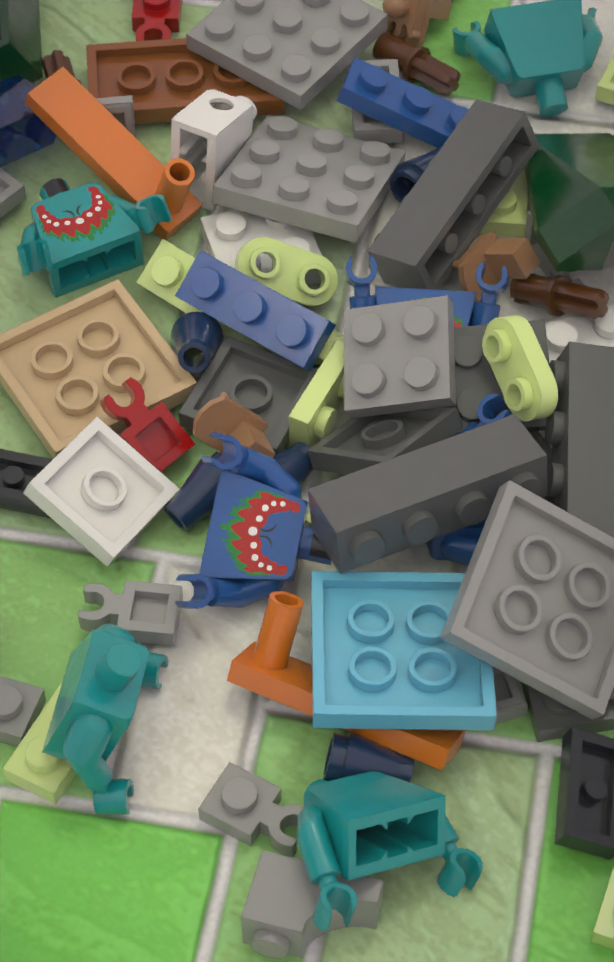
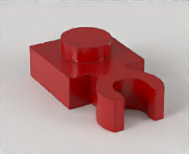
M133 0L132 28L133 32H136V41L172 39L171 32L179 33L183 0Z
M130 377L122 383V386L131 397L129 406L121 407L117 405L109 394L100 401L103 411L109 417L115 420H123L128 428L119 436L161 472L193 447L195 443L162 401L151 410L144 404L145 393L142 386L137 380Z

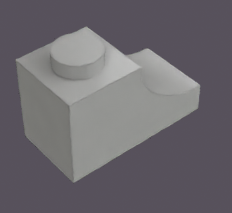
M262 850L241 915L243 943L251 945L256 952L267 957L284 958L287 955L303 959L306 947L315 939L330 931L347 927L344 924L342 915L332 909V919L328 930L321 931L318 929L313 921V913L321 891L319 885L311 884L304 861ZM340 876L337 881L351 887L357 895V904L349 927L376 929L383 905L384 880L364 876L348 881Z

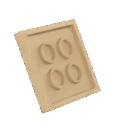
M119 279L0 334V383L53 459L96 417L118 435L128 428L123 420H115L109 417L103 411L100 401L109 394L117 405L121 407L129 406L131 397L122 386V383L128 378H134L142 386L145 393L144 404L149 410L161 401L168 410L184 403L197 384L190 372L180 366L177 355Z

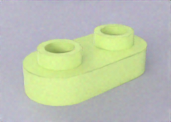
M258 237L248 241L239 249L235 258L236 270L305 307L317 306L327 302L334 295L338 286L337 271L332 262L326 257L273 238ZM260 253L267 254L272 260V268L268 273L261 272L256 266V258ZM309 270H314L320 275L321 283L317 289H311L305 283V275Z
M519 315L494 318L486 327L482 339V349L501 388L506 405L521 421H532L549 417L557 406L558 387L531 325L524 317Z

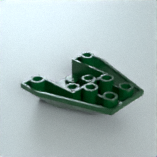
M610 133L535 134L540 146L524 168L535 239L556 272L602 270L614 241V136Z

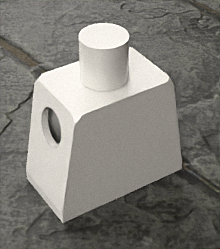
M215 89L207 90L172 118L170 160L181 158L192 164L195 170V177L189 191L203 204L202 208L212 212L218 206L212 203L213 185L252 136L253 120L257 116V109L255 104L247 97H234Z

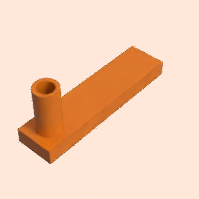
M64 67L27 93L25 104L118 197L136 204L141 199L151 195L161 194L164 196L173 221L156 224L154 232L161 239L168 240L200 213L203 204L189 191L195 177V170L192 164L185 159L175 158L164 166Z
M275 591L269 595L257 642L254 641L232 660L227 681L312 716V665L289 656L304 602L294 594ZM341 728L348 732L350 730L386 748L441 771L459 751L466 731Z

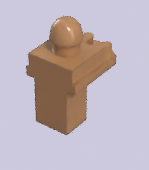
M384 0L382 3L383 11L388 14V29L386 31L393 33V35L414 47L421 46L425 41L429 19L448 20L453 0Z
M489 232L488 234H481L458 260L453 261V267L458 269L459 281L463 291L476 292L475 301H480L482 291L476 281V270L482 262L486 263L483 282L487 285H495L501 281L503 265L506 267L509 279H527L541 262L528 238H498L495 232Z
M221 392L220 397L212 399L205 404L194 419V436L221 453L224 450L221 440L210 436L213 432L233 436L239 441L241 446H246L271 458L276 454L264 434V431L269 426L267 422L254 412L229 398L226 392Z

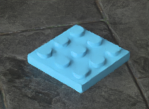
M311 571L313 728L494 731L497 714L493 666L440 638L465 573L347 571L340 574L339 571Z

